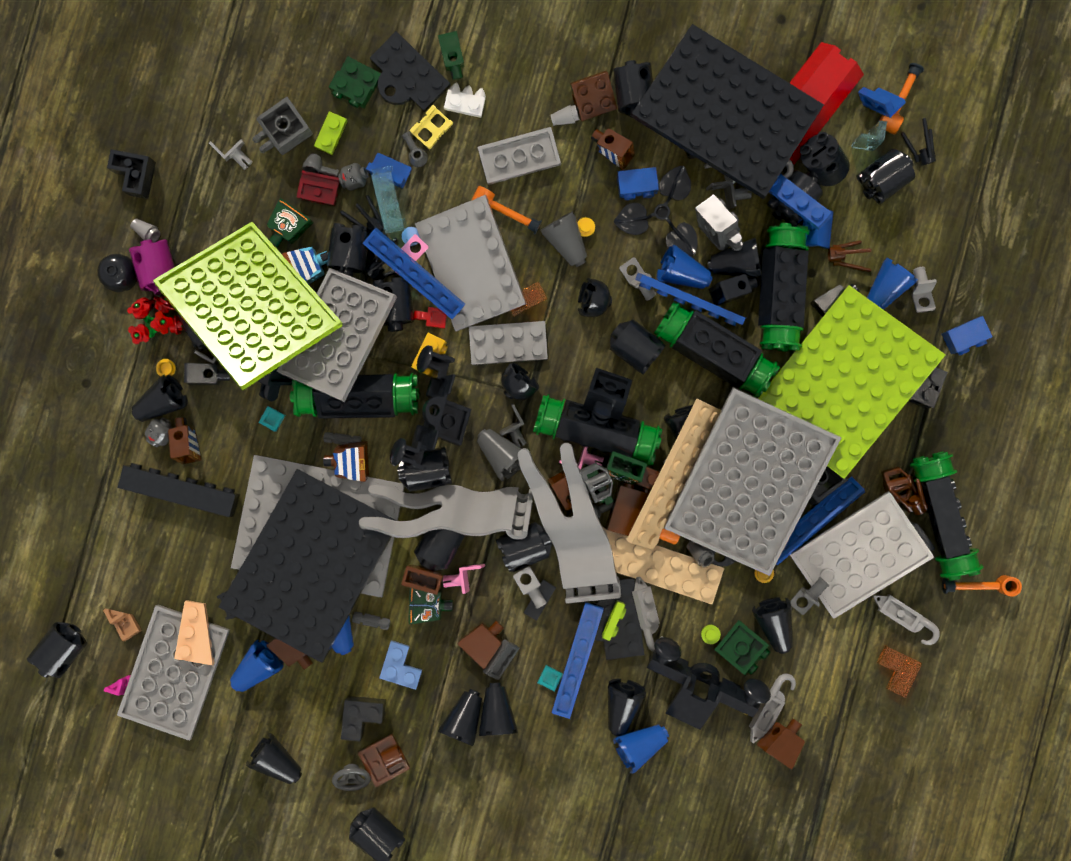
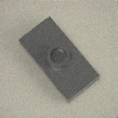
M504 639L483 672L499 680L520 648L516 644Z

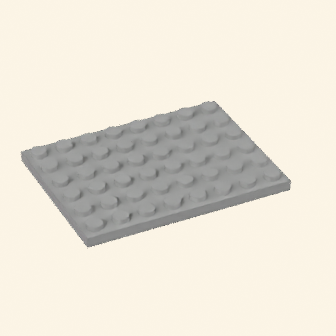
M732 388L667 519L668 521L664 529L770 576L841 437L736 388Z
M254 455L231 568L240 570L296 469L397 521L401 506L387 499L371 496L368 493V488L371 485H383L404 492L405 486L402 483L368 477L366 482L338 478L335 476L334 470ZM391 537L361 594L383 597L394 537Z

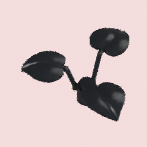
M678 166L662 177L659 183V191L663 196L669 197L664 204L656 206L654 213L646 216L647 211L643 205L630 203L621 210L614 219V223L620 230L628 234L639 235L647 231L649 227L647 219L656 217L660 221L666 220L673 230L666 236L667 247L675 245L689 256H693L698 246L696 231L690 224L685 222L680 223L676 228L669 218L670 209L667 205L671 199L683 200L691 191V181L685 167Z

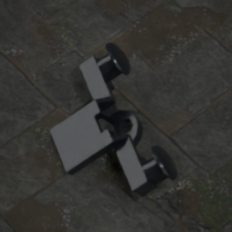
M430 345L422 349L416 364L417 370L420 373H423L427 368L433 370L426 396L429 399L425 402L422 409L424 425H417L411 447L406 445L404 438L396 440L389 457L390 463L393 466H397L402 461L406 463V467L424 470L425 466L421 465L423 454L425 451L435 450L438 439L457 446H461L471 409L447 400L448 394H451L456 375L446 374L449 363H454L455 358L433 352V347ZM430 407L433 408V413H432V415L430 414V411H429V408H430Z
M661 637L654 643L655 649L649 658L647 668L682 684L666 709L665 714L701 730L719 702L754 717L759 710L760 703H767L771 698L770 689L761 680L749 679L745 681L744 690H742L740 685L725 678H722L721 682L719 671L711 664L697 663L692 667H688V661L680 658L682 655L680 646L673 639ZM696 679L709 685L708 694L705 699L693 694Z

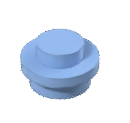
M408 227L402 232V240L405 244L414 234L420 238L417 228ZM413 242L410 246H415L418 242Z

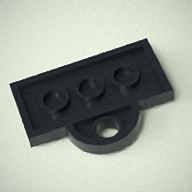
M397 31L370 57V60L382 71L378 79V89L382 98L390 104L402 105L412 100L425 112L451 86L450 82ZM388 88H394L396 90L393 96H387L385 94Z
M634 578L619 580L621 586L620 598L598 600V602L593 603V605L604 608L594 640L604 641L606 660L644 655L642 632L632 591L635 589ZM609 584V592H613V584ZM616 600H619L625 604L626 613L623 619H619L616 625L619 629L615 638L611 637V640L608 641L602 638V633Z

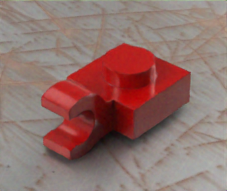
M428 307V312L414 311V320L426 321V327L445 329L447 315L439 308Z

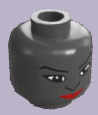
M358 163L342 167L338 175L342 187L347 188L349 191L364 187L366 185V178L369 177L366 168L361 167Z
M166 418L153 419L144 432L146 441L155 447L166 445L169 441L168 430L173 428L171 426L172 423Z

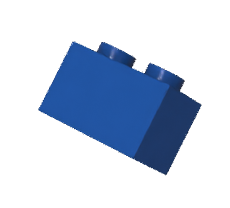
M656 167L618 171L617 173L619 198H624V200H633L636 196L651 198L654 197V194L658 193Z
M981 316L942 333V336L951 354L958 353V355L969 352V347L975 345L977 348L987 344L986 340L991 338L992 334L984 317Z

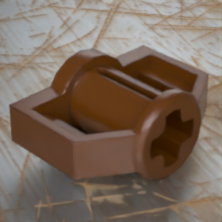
M898 466L881 471L885 492L887 493L889 489H893L895 492L906 490L905 494L899 496L904 501H908L913 488L909 475ZM899 473L903 474L902 477L889 480V476Z

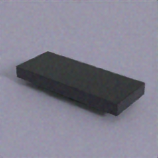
M542 580L539 590L548 603L556 587ZM531 600L524 613L537 621L546 604L536 609Z

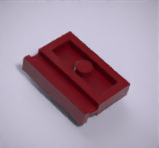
M302 170V177L296 197L301 200L335 207L340 183L339 178Z

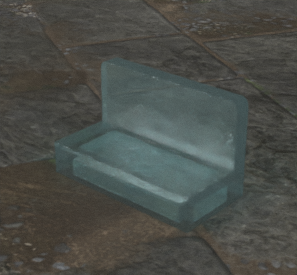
M879 120L869 130L868 134H860L851 147L874 151L885 139L887 122Z

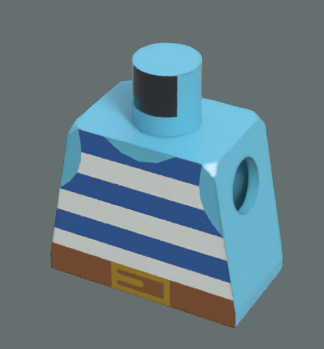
M307 247L282 253V256L308 285L325 274L322 265L327 263V251L317 255L313 247Z

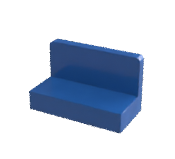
M863 87L858 92L863 106L889 118L906 103L905 99L881 88L872 91Z
M377 153L373 163H368L366 170L369 174L403 189L412 168L381 153Z
M829 210L832 212V217L819 230L803 219V226H808L810 234L806 236V246H819L824 249L830 247L833 211Z

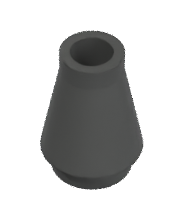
M693 541L687 544V549L699 566L707 567L713 562L714 556L711 550Z

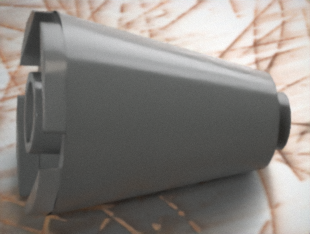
M573 211L540 230L542 235L571 266L575 265L578 267L586 262V249Z
M484 429L478 434L477 443L497 477L502 482L504 477L509 479L521 469L518 460L520 447L492 429Z

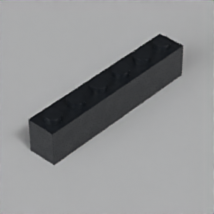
M136 463L123 465L117 488L227 517L235 515L240 494L234 493L235 489L224 487L223 490L216 488L217 485L205 482V485L199 484L197 479L189 477L186 480L180 479L178 474L168 472V475L161 474L159 469H142L143 465Z

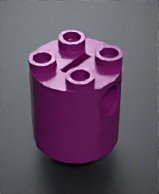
M144 240L140 242L141 246L129 248L140 290L153 291L154 295H160L162 293L155 286L153 280L175 267L167 240H160L154 243L152 240Z

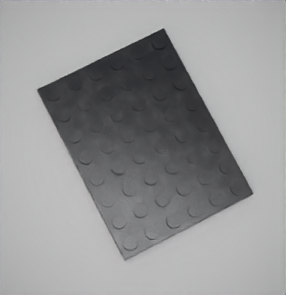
M692 24L633 111L631 117L764 199L824 104Z
M296 469L221 601L219 608L323 663L392 537L378 531L362 529L359 526V520L363 517H382L394 521L397 520Z

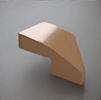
M111 609L103 610L110 624H114L122 641H127L142 631L132 614Z

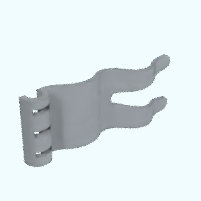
M563 443L560 447L562 467L570 492L573 510L572 517H566L562 513L552 489L536 467L530 451L526 448L519 450L518 460L521 471L531 489L543 527L551 539L558 556L563 589H566V603L620 598L621 586L615 571L612 548L608 536L594 510L588 488L575 460L572 445ZM609 584H613V592H609ZM591 586H595L596 594H592ZM574 588H578V596H575Z
M371 485L368 488V493L371 496L387 499L402 507L422 509L436 504H440L442 507L411 521H394L382 517H363L359 520V526L362 529L378 531L396 538H411L428 531L447 529L469 536H484L506 531V534L513 539H524L528 534L533 495L531 489H529L528 494L519 493V487H506L491 492H478L458 485H445L424 493L411 494L388 486Z

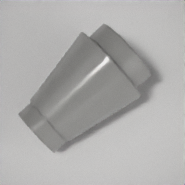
M570 104L551 114L553 126L576 123L575 121L580 120L576 105L571 106Z
M134 219L130 225L143 240H152L154 243L160 237V231L157 226L139 219Z

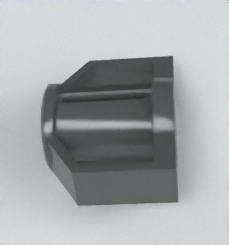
M594 463L580 470L595 503L611 496L613 481L606 468ZM598 469L603 470V472L588 479V474ZM609 484L608 489L595 494L594 491Z

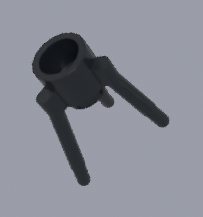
M926 118L922 119L926 148L919 150L920 154H917L906 134L901 132L905 143L914 156L915 163L920 162L921 166L936 162L932 129L928 130Z
M366 195V199L376 219L374 217L370 218L365 210L358 203L356 204L358 210L367 220L365 224L367 227L343 210L340 211L343 216L355 225L363 226L369 235L375 228L381 232L385 229L383 225L385 222L381 219L369 195Z
M378 256L365 268L373 281L376 279L383 280L385 277L396 274L394 270L383 274L385 269L382 265L385 262H379L380 258Z

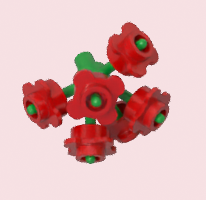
M155 296L154 300H149L146 297L140 298L127 309L129 314H133L136 319H143L146 323L145 326L138 324L136 327L130 326L128 328L134 344L137 345L143 341L148 342L157 332L167 334L168 328L171 333L176 335L181 334V331L184 330L178 316L171 318L163 315V313H169L170 310L175 309L164 296L160 298ZM154 303V307L158 310L155 313V318L150 317L149 311L153 309L152 304Z

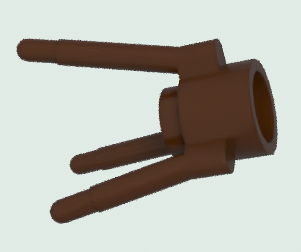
M861 240L833 245V247L828 248V261L833 262V266H843L871 272L870 268L841 262V260H845L846 254L871 252L872 249L845 250L846 247L861 244Z
M909 474L915 494L909 498V504L893 489H889V492L906 508L908 513L913 512L915 515H920L927 511L928 505L925 501L920 480L916 479V487L912 475Z

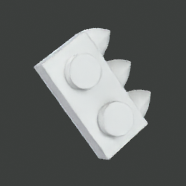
M456 82L448 89L444 110L481 118L486 98L483 88H480L473 95L470 85L460 92V87Z

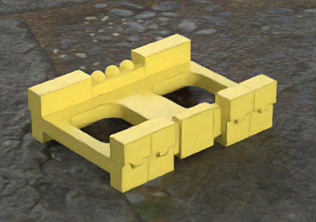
M434 105L426 112L427 116H424L420 123L417 122L410 129L411 134L429 150L437 143L439 137H442L444 132L446 133L453 125V122L444 116ZM436 114L445 119V123L440 128L431 122V119ZM423 128L428 129L432 133V137L427 142L418 136Z

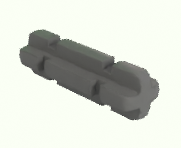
M325 432L324 442L349 444L362 441L360 436L351 437V435L333 434L331 432Z
M354 612L353 623L360 624L361 622L363 623L362 625L374 628L379 626L383 630H388L390 627V619L388 618L380 619L379 616L366 613L362 615L363 613Z

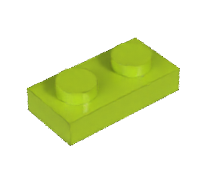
M329 111L314 147L333 155L347 124V119Z
M616 600L602 633V638L608 641L611 640V637L615 638L619 629L616 625L619 619L622 620L626 613L623 602Z

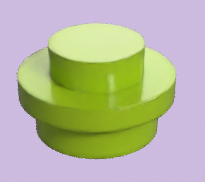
M707 625L701 631V637L707 644H715L720 639V630L714 625Z

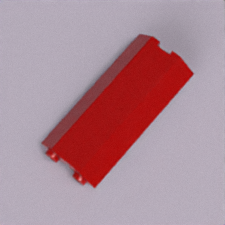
M821 42L790 82L791 85L824 104L792 154L790 160L793 164L801 157L800 147L822 130L864 75L858 63L852 58L847 60L839 54L841 50L835 45Z

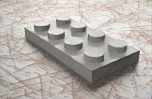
M551 127L478 147L488 185L561 165Z
M545 321L469 326L472 365L548 360Z

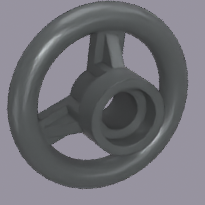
M356 764L344 766L342 770L336 772L332 777V784L344 791L362 789L371 781L370 774L366 770L359 768Z

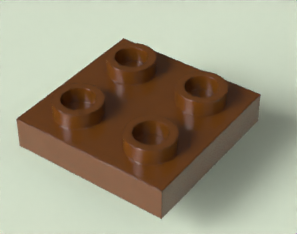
M607 71L570 83L573 101L581 121L617 109Z
M393 733L358 751V755L370 774L375 787L410 769V765Z

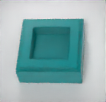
M267 406L258 423L277 432L286 415Z
M545 665L537 683L555 692L563 673Z

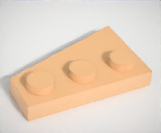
M189 600L184 602L174 659L214 665L206 603Z

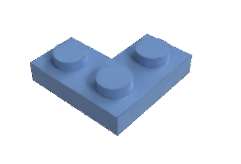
M391 640L379 678L416 690L422 670L404 664L410 646Z

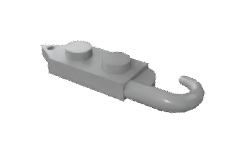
M636 577L635 589L632 591L638 619L640 627L644 632L646 644L651 651H654L652 634L657 631L660 622L651 586H647L641 577Z
M889 594L887 596L873 595L879 608L878 611L909 631L919 632L925 626L933 632L932 639L928 641L921 640V643L932 645L938 641L940 632L933 622Z
M780 675L770 689V700L767 703L760 704L758 712L749 725L751 728L750 741L752 743L762 738L774 725L785 704V696L779 689L785 680H789L791 682L790 689L794 690L796 681L792 675Z

